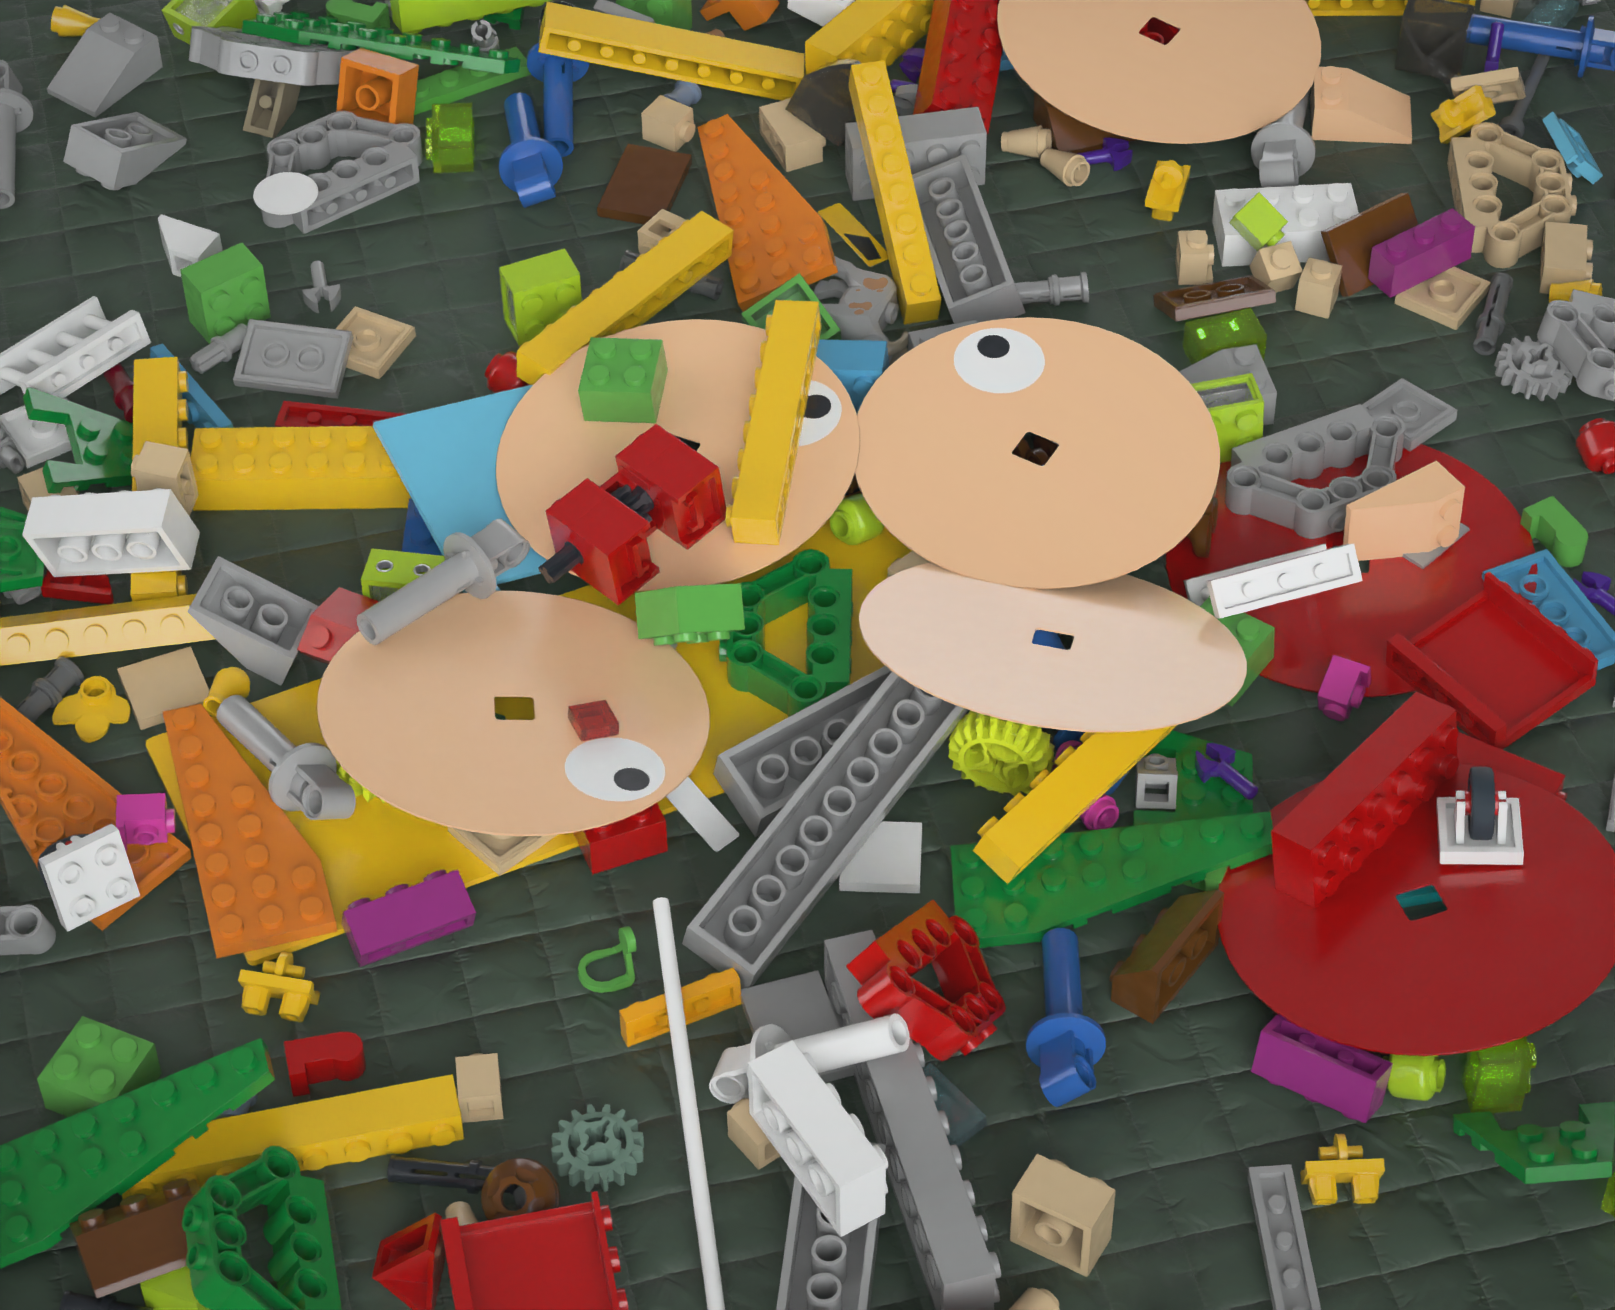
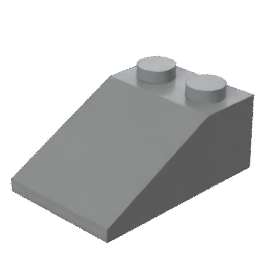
M109 12L85 31L47 87L48 94L96 118L163 67L158 37Z
M133 112L71 125L63 162L76 168L77 173L101 182V186L106 189L120 190L122 187L137 184L186 145L187 138L139 112Z
M1257 344L1222 349L1179 371L1190 384L1253 373L1264 400L1263 425L1274 424L1277 391ZM1245 385L1200 392L1198 394L1207 408L1244 402Z
M218 556L187 612L246 669L281 686L299 653L297 648L309 618L319 606Z

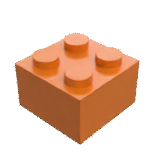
M359 48L341 57L336 112L349 111L357 117L392 124H413L419 65L365 48Z

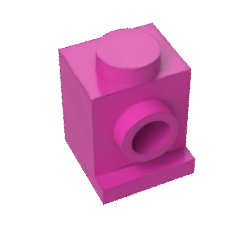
M1333 655L1317 695L1319 710H1322L1323 714L1337 721H1344L1345 718L1348 719L1352 708L1358 709L1360 707L1365 687L1369 688L1371 683L1370 666Z
M165 793L117 795L116 828L119 830L125 851H127V844L151 845L154 843L168 842V833H175V809H167Z

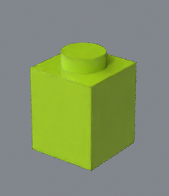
M1258 192L1233 216L1229 223L1258 252L1265 245L1267 247L1276 245L1285 236L1281 230L1288 221Z

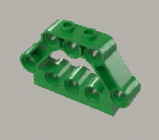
M809 549L797 553L791 562L752 582L741 583L745 630L730 632V639L720 640L719 661L727 662V679L732 688L738 691L750 692L790 717L850 685L852 670L851 622L853 617L852 569H830L829 558L825 553ZM808 602L805 674L765 651L764 626Z
M270 1146L254 1162L227 1176L214 1175L209 1177L185 1205L182 1228L186 1231L187 1240L186 1265L190 1269L193 1294L205 1308L210 1310H342L324 1181L301 1176L298 1161L288 1150L279 1146ZM260 1204L267 1205L269 1218L263 1225V1233L273 1248V1255L268 1261V1270L272 1278L277 1282L278 1290L253 1270L241 1253V1246L246 1241L247 1233L237 1217Z

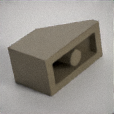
M255 79L243 131L275 138L296 109L301 85Z

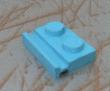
M1553 111L1542 119L1571 173L1577 178L1583 176L1592 184L1598 181L1603 174L1581 135L1563 119H1558Z

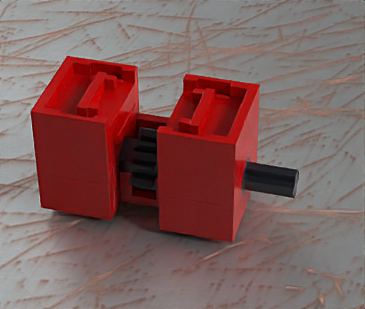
M658 424L637 436L631 444L615 455L618 472L609 480L598 486L586 478L561 499L556 500L545 511L555 555L539 566L538 569L548 583H555L571 570L619 606L660 573L659 567L652 563L647 541L649 535L659 529L688 550L726 519V504L719 467Z

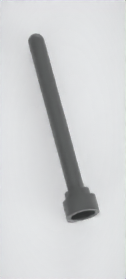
M1537 55L1524 84L1526 97L1517 100L1510 116L1504 117L1499 122V126L1504 132L1522 139L1525 132L1522 120L1551 56Z

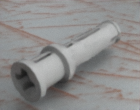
M1086 271L1080 272L1079 276L1058 277L1057 274H1053L1048 277V280L1015 283L1022 304L1050 302V304L1058 306L1060 302L1082 300L1083 303H1089Z

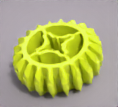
M970 710L958 722L949 737L948 757L953 760L952 768L962 771L961 778L971 779L975 787L982 786L989 791L993 790L1002 794L1007 792L1014 796L1020 791L1028 794L1033 790L1029 784L1045 768L1051 772L1053 767L1052 761L1055 746L1050 743V734L1042 732V727L1002 720Z

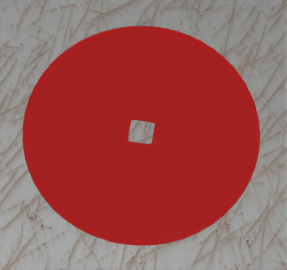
M1420 444L1412 451L1403 448L1402 457L1399 461L1395 462L1396 480L1438 461L1465 486L1460 523L1470 528L1469 531L1424 569L1403 557L1369 560V572L1361 573L1363 581L1244 612L1275 627L1274 657L1259 675L1287 686L1318 693L1332 657L1336 655L1370 666L1371 683L1369 688L1365 687L1364 697L1415 692L1416 690L1386 665L1387 640L1400 633L1409 641L1481 592L1484 588V580L1481 578L1483 571L1536 553L1530 533L1520 524L1522 517L1508 498L1494 484L1465 463L1423 444ZM1366 454L1355 458V461L1348 467H1329L1323 469L1321 475L1316 478H1298L1291 482L1307 488L1323 489L1329 487L1332 480L1337 477L1346 476L1354 478L1362 475V472L1367 467L1369 455ZM1231 461L1223 462L1220 464L1216 495L1214 496L1218 501V517L1215 533H1212L1209 557H1197L1193 551L1190 539L1187 537L1183 538L1174 548L1166 553V569L1169 583L1174 593L1188 599L1184 580L1321 544H1326L1327 549L1334 546H1342L1344 530L1320 538L1309 539L1299 536L1293 529L1250 514L1240 515L1231 512L1225 504L1227 471L1231 468ZM1537 564L1531 566L1527 575L1537 574ZM1528 582L1524 585V588L1531 593H1535L1537 582ZM1518 593V595H1519L1521 598H1523L1526 602H1528V603H1532V602H1533V601H1531V600L1525 599L1524 597L1521 596L1520 593Z
M1459 764L1455 775L1450 779H1446L1434 791L1430 800L1423 802L1411 814L1404 825H1399L1387 837L1386 842L1381 848L1375 849L1363 861L1361 867L1356 872L1350 873L1339 884L1336 892L1332 896L1326 897L1316 908L1275 889L1273 854L1230 869L1228 866L1218 889L1224 893L1222 918L1218 924L1222 945L1230 963L1255 996L1291 1023L1317 1036L1367 1051L1394 1055L1433 1056L1479 1051L1515 1041L1555 1023L1584 1002L1606 979L1615 965V852L1601 832L1582 813L1563 799L1523 779L1493 770L1495 791H1506V798H1519L1524 850L1523 865L1440 864L1436 814L1437 797H1456V791H1468L1469 771L1471 767H1476ZM1322 781L1297 792L1271 809L1273 828ZM1432 885L1447 910L1414 921L1409 920L1396 896Z

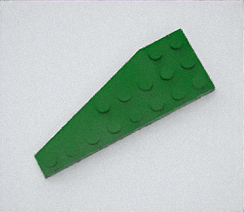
M291 10L290 13L274 12L273 15L257 13L255 19H244L242 25V33L309 46L311 43L328 44V48L337 50H357V47L411 61L414 58L430 59L431 57L430 63L439 65H459L460 61L462 62V67L466 69L500 74L519 72L520 59L508 57L509 51L489 49V53L480 51V46L475 44L460 43V47L451 46V40L444 38H432L430 42L422 40L423 35L418 33L403 32V35L394 34V29L387 27H375L374 30L366 29L365 23L346 21V24L337 23L338 18L330 16H318V19L309 18L310 13L305 11Z
M1271 811L1062 833L1008 884L973 851L978 843L950 845L955 915L963 918L972 926L979 938V948L1041 942L1044 934L1052 929L1064 928L1072 925L1073 929L1088 924V918L1111 910L1112 914L1170 893L1171 887L1188 880H1190L1191 884L1204 880L1206 873L1225 866L1233 869L1273 854Z
M258 1038L0 1145V1269L45 1251L63 1239L60 1234L70 1227V1223L78 1221V1217L81 1214L93 1210L117 1192L121 1196L176 1154L173 1149L192 1135L197 1139L209 1130L207 1124L229 1108L232 1111L236 1110L275 1080L268 1047L263 1039Z

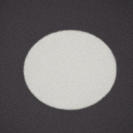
M283 172L262 180L256 186L253 198L256 205L265 212L276 215H289L301 212L311 206L318 196V187L313 179L304 174Z

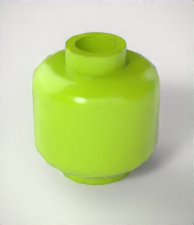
M856 493L843 498L830 517V528L833 534L848 545H858L880 535L884 528V525L877 519L866 503L862 493Z
M1390 1054L1382 1058L1393 1063L1387 1085L1388 1091L1392 1096L1428 1101L1434 1096L1435 1092L1440 1093L1442 1091L1446 1076L1445 1061L1439 1059L1438 1055L1412 1056Z

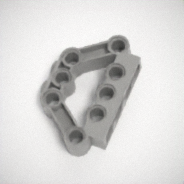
M192 26L189 61L215 69L218 73L303 86L339 84L341 57L355 50L330 49L328 44L311 43L310 46L242 33V29Z
M337 111L274 138L267 145L269 164L266 178L283 172L302 174V172L309 169H321L329 165L331 159L338 156H351L357 159L342 160L334 164L332 170L326 173L308 175L317 184L318 196L315 202L307 209L289 215L271 214L261 209L262 220L267 226L273 228H283L294 223L303 234H306L420 182L418 166L423 162L420 130L413 124H392L357 117L349 111Z
M1573 289L1569 301L1556 300L1548 304L1537 333V338L1541 344L1544 342L1554 348L1553 352L1576 378L1577 386L1581 391L1594 397L1615 401V353L1608 349H1615V299Z
M1360 403L1232 448L1231 468L1227 471L1225 504L1233 513L1240 515L1250 514L1293 529L1299 536L1315 539L1334 532H1340L1345 527L1346 507L1348 504L1396 481L1397 475L1394 468L1395 462L1399 461L1402 457L1405 424L1401 418L1393 414L1384 413L1371 417ZM1366 454L1369 455L1367 467L1362 472V475L1354 478L1346 476L1337 477L1332 480L1329 487L1323 489L1307 488L1291 482L1298 478H1316L1321 475L1323 469L1329 467H1348L1355 461V458Z

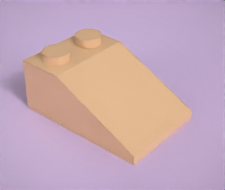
M1335 66L1319 67L1314 74L1310 96L1311 137L1313 140L1412 144L1410 96L1349 68Z
M1438 461L1414 471L1347 505L1343 545L1354 544L1358 561L1402 557L1406 553L1430 552L1440 546L1448 547L1459 537L1465 486Z

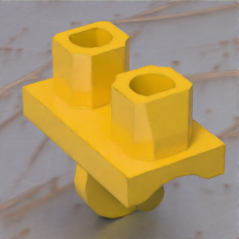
M1475 85L1453 100L1448 99L1442 102L1439 108L1431 113V116L1439 128L1440 142L1448 144L1451 142V137L1464 135L1474 125L1493 117L1496 111L1492 99L1484 96L1481 86Z
M1157 160L1145 198V207L1152 208V218L1172 221L1174 212L1179 211L1190 176L1191 166H1180L1174 160Z
M282 951L277 962L265 960L262 967L264 973L241 969L238 982L244 989L242 1008L246 1013L253 1015H266L270 997L282 999L279 1010L281 1018L302 1023L310 1004L318 1005L321 993L314 991V983L312 981L302 980L305 976V967L293 965V954L290 952Z
M1335 1134L1333 1146L1318 1148L1319 1160L1325 1161H1306L1304 1170L1300 1172L1301 1185L1308 1184L1313 1205L1336 1203L1338 1200L1336 1183H1351L1353 1203H1375L1378 1198L1379 1180L1385 1172L1384 1158L1355 1159L1363 1158L1362 1145L1347 1146L1345 1134Z

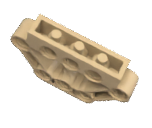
M1490 122L1474 125L1471 129L1470 137H1451L1447 165L1455 210L1475 226L1471 253H1483L1484 259L1489 265L1502 269L1514 266L1518 262V258L1541 246L1545 221L1570 223V217L1576 215L1577 198L1576 195H1571L1572 174L1566 173L1564 158L1558 151L1538 147L1504 132L1499 125ZM1492 172L1528 187L1533 192L1531 206L1505 221H1500L1502 202L1496 197L1498 180Z

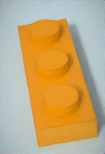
M734 967L720 973H711L704 979L681 987L686 1025L741 1005V981ZM665 993L645 1001H637L627 1008L619 1010L621 1036L627 1047L670 1032Z

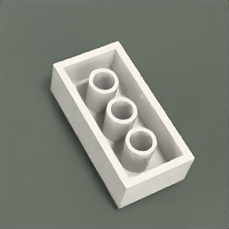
M1351 183L1246 189L1233 188L1215 190L1212 223L1222 267L1250 265L1257 251L1229 222L1240 209L1260 192L1288 221L1281 230L1285 236L1277 244L1291 241L1299 263L1307 262L1309 257L1330 261L1321 231L1357 215L1359 212Z
M156 488L147 491L122 490L114 493L96 494L88 492L81 495L32 497L22 535L53 577L191 570L200 532L172 490Z
M793 1040L748 1062L750 1115L838 1235L842 1237L884 1215L885 1196L888 1193L886 1184L887 1158L878 1145L872 1146L865 1137L863 1126L858 1117L853 1113L849 1115L843 1108L835 1087L831 1083L825 1084L818 1075L817 1066L811 1055L807 1052L803 1054Z

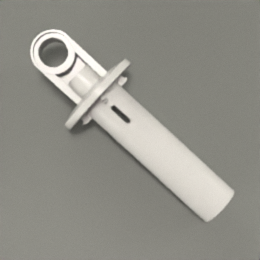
M894 1013L795 1039L793 1042L803 1054L807 1052L811 1055L817 1066L818 1073L904 1052L909 1047L910 1035L905 1020L899 1014ZM768 1024L759 1027L755 1031L750 1044L725 1049L709 1083V1089L713 1096L729 1104H735L741 1099L749 1098L747 1063L791 1041L788 1034L781 1027Z

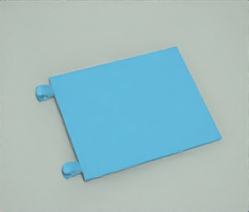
M533 385L373 423V428L443 556L444 541L452 533L461 532L471 537L496 519H503L515 530L503 509L498 493L496 459L500 439L507 421L519 401ZM530 547L527 556L519 565L506 570L496 577L495 591H501L497 586L499 584L541 574L538 567L547 560Z

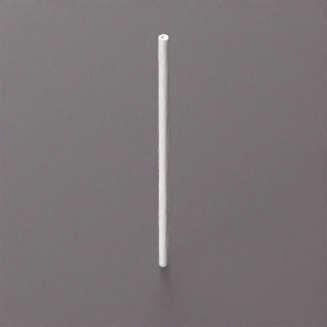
M660 897L653 901L707 1310H725L670 904L667 898Z

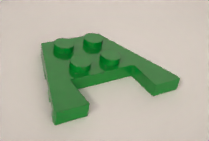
M27 387L23 400L28 419L64 424L76 463L46 460L42 472L48 493H61L63 487L74 486L76 491L88 490L90 484L104 483L107 488L132 485L133 423L35 388Z
M0 507V593L42 586L44 563L22 535L27 515L4 507Z
M1172 730L1144 757L1150 754H1160L1167 758H1176V770L1178 771L1176 809L1174 812L1134 810L1133 826L1253 813V799H1246L1220 777L1213 776L1203 783L1195 768L1196 750L1204 755L1206 759L1215 761L1206 755L1207 743L1214 742ZM1234 749L1236 751L1235 762L1230 765L1253 783L1252 754Z
M1615 1101L1579 1104V1121H1565L1560 1126L1544 1128L1535 1124H1524L1519 1126L1517 1130L1507 1131L1500 1129L1491 1111L1453 1114L1454 1133L1458 1136H1463L1466 1133L1471 1136V1145L1476 1149L1493 1152L1495 1154V1162L1524 1184L1612 1177L1615 1145Z

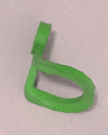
M630 926L619 928L620 943L612 948L592 951L580 960L577 974L579 981L585 988L593 992L607 993L633 985L635 974L631 953L635 952L637 948L636 939ZM623 952L626 974L605 982L595 981L589 977L586 968L592 961Z

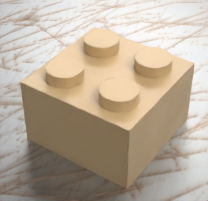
M1036 1154L1012 1192L1010 1241L1088 1277L1111 1239L1116 1190L1098 1178H1089L1070 1169L1059 1160H1050Z

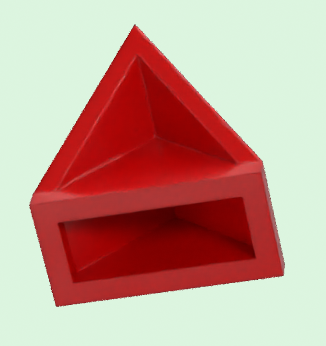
M436 1212L381 1240L378 1248L372 1278L412 1310H435L446 1259L440 1223L442 1216Z

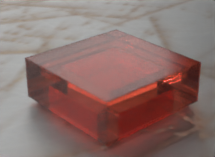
M606 700L568 706V719L581 741L619 734V722Z

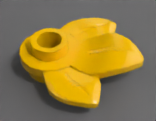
M93 676L81 683L77 694L67 696L57 704L52 715V721L54 725L75 724V730L79 738L84 742L91 743L104 737L108 732L110 723H127L131 709L128 701L116 694L112 683L104 677Z

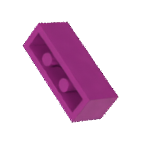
M1451 208L1372 247L1368 279L1390 298L1470 259L1475 226Z
M458 869L449 873L446 870H439L427 875L422 883L411 887L408 884L397 885L389 889L384 897L373 901L370 898H362L348 905V910L343 911L342 926L359 967L473 926L476 911Z
M1277 1014L1261 1030L1251 1072L1265 1078L1271 1084L1283 1086L1299 1093L1311 1102L1321 1103L1341 1112L1343 1116L1349 1119L1366 1123L1383 1103L1393 1063L1362 1049L1339 1044L1317 1036Z

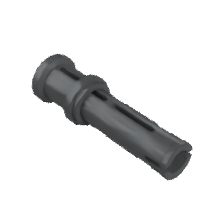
M59 657L54 662L55 667L44 678H37L32 683V692L15 707L16 710L34 723L48 708L56 707L62 701V697L73 686H79L84 681L81 670L68 658Z

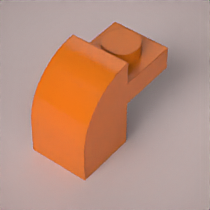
M707 0L700 13L706 21L730 12L741 28L746 31L767 22L780 2L778 0Z

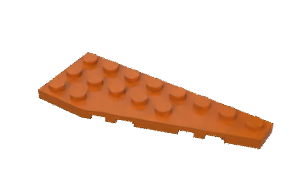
M726 114L697 127L718 219L721 223L734 230L732 254L728 258L737 302L742 312L799 273L808 285L838 273L827 226L821 216L733 119Z
M0 697V804L38 869L37 863L40 855L47 847L58 840L73 835L91 834L109 824H113L116 827L117 795L122 794ZM168 833V842L154 843L151 845L127 844L126 854L140 896L90 921L103 931L191 859L190 848L171 833Z
M200 703L162 711L216 959L338 932L321 860L283 810L273 802L267 789L203 705Z

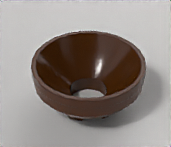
M531 1158L506 1160L497 1165L484 1182L481 1194L483 1212L487 1220H494L559 1208V1184L550 1169L537 1160ZM512 1184L520 1185L525 1190L527 1196L524 1206L518 1211L510 1210L503 1201V1194L506 1188Z

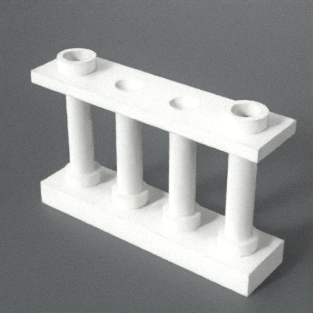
M92 296L0 353V395L17 385L21 387L24 394L27 387H31L60 398L66 397L151 343L140 313L130 310L114 321L106 320L98 298Z
M1321 544L1184 580V585L1189 601L1201 606L1210 596L1215 617L1224 618L1363 580L1354 544H1346L1327 549L1326 544Z

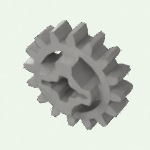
M1525 336L1523 342L1514 337L1510 344L1504 343L1501 351L1498 352L1494 365L1497 367L1495 376L1502 377V386L1511 385L1513 386L1511 393H1524L1525 399H1529L1531 395H1536L1540 401H1544L1545 395L1556 399L1559 392L1565 394L1573 374L1556 356L1552 346L1544 342L1541 344L1539 340L1533 342L1529 336Z

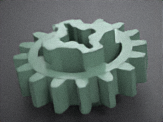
M589 1104L587 1105L586 1114L581 1115L574 1109L571 1111L572 1122L566 1120L558 1122L559 1132L552 1133V1161L557 1164V1171L560 1177L569 1175L570 1186L574 1187L580 1181L585 1182L587 1192L592 1190L594 1184H600L602 1190L606 1192L609 1189V1182L615 1181L618 1185L623 1186L625 1185V1173L633 1176L637 1174V1163H641L644 1160L643 1132H638V1121L636 1119L627 1121L626 1110L621 1109L614 1115L611 1114L610 1104H605L601 1112H595L593 1105ZM620 1138H622L626 1144L625 1149L621 1148V1141L619 1140ZM571 1146L575 1149V1154L577 1155L575 1158L570 1153Z

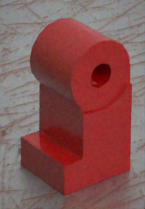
M337 1032L284 1041L293 1097L310 1094V1084L331 1081L333 1079L352 1081L359 1078L366 1069L363 1042L355 1033Z

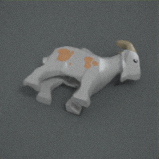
M834 256L838 273L833 275L843 280L830 279L829 282L820 280L814 289V294L819 300L832 297L840 298L839 304L822 305L840 328L841 340L887 341L889 366L908 352L906 346L909 342L907 331L903 332L900 339L893 342L889 341L882 332L888 323L894 324L898 315L899 306L897 304L895 282L888 275L856 268L851 262Z

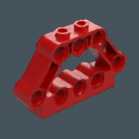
M934 899L877 938L846 965L848 970L862 985L857 990V998L863 1009L873 1019L894 1013L899 1014L907 1024L910 1038L924 1046L932 1056L941 1061L948 1060L958 1051L964 1057L998 1029L993 1022L1006 1010L1005 1002L995 988L980 951V942L976 932L963 918L956 915L949 918ZM931 962L944 997L926 987L912 976Z

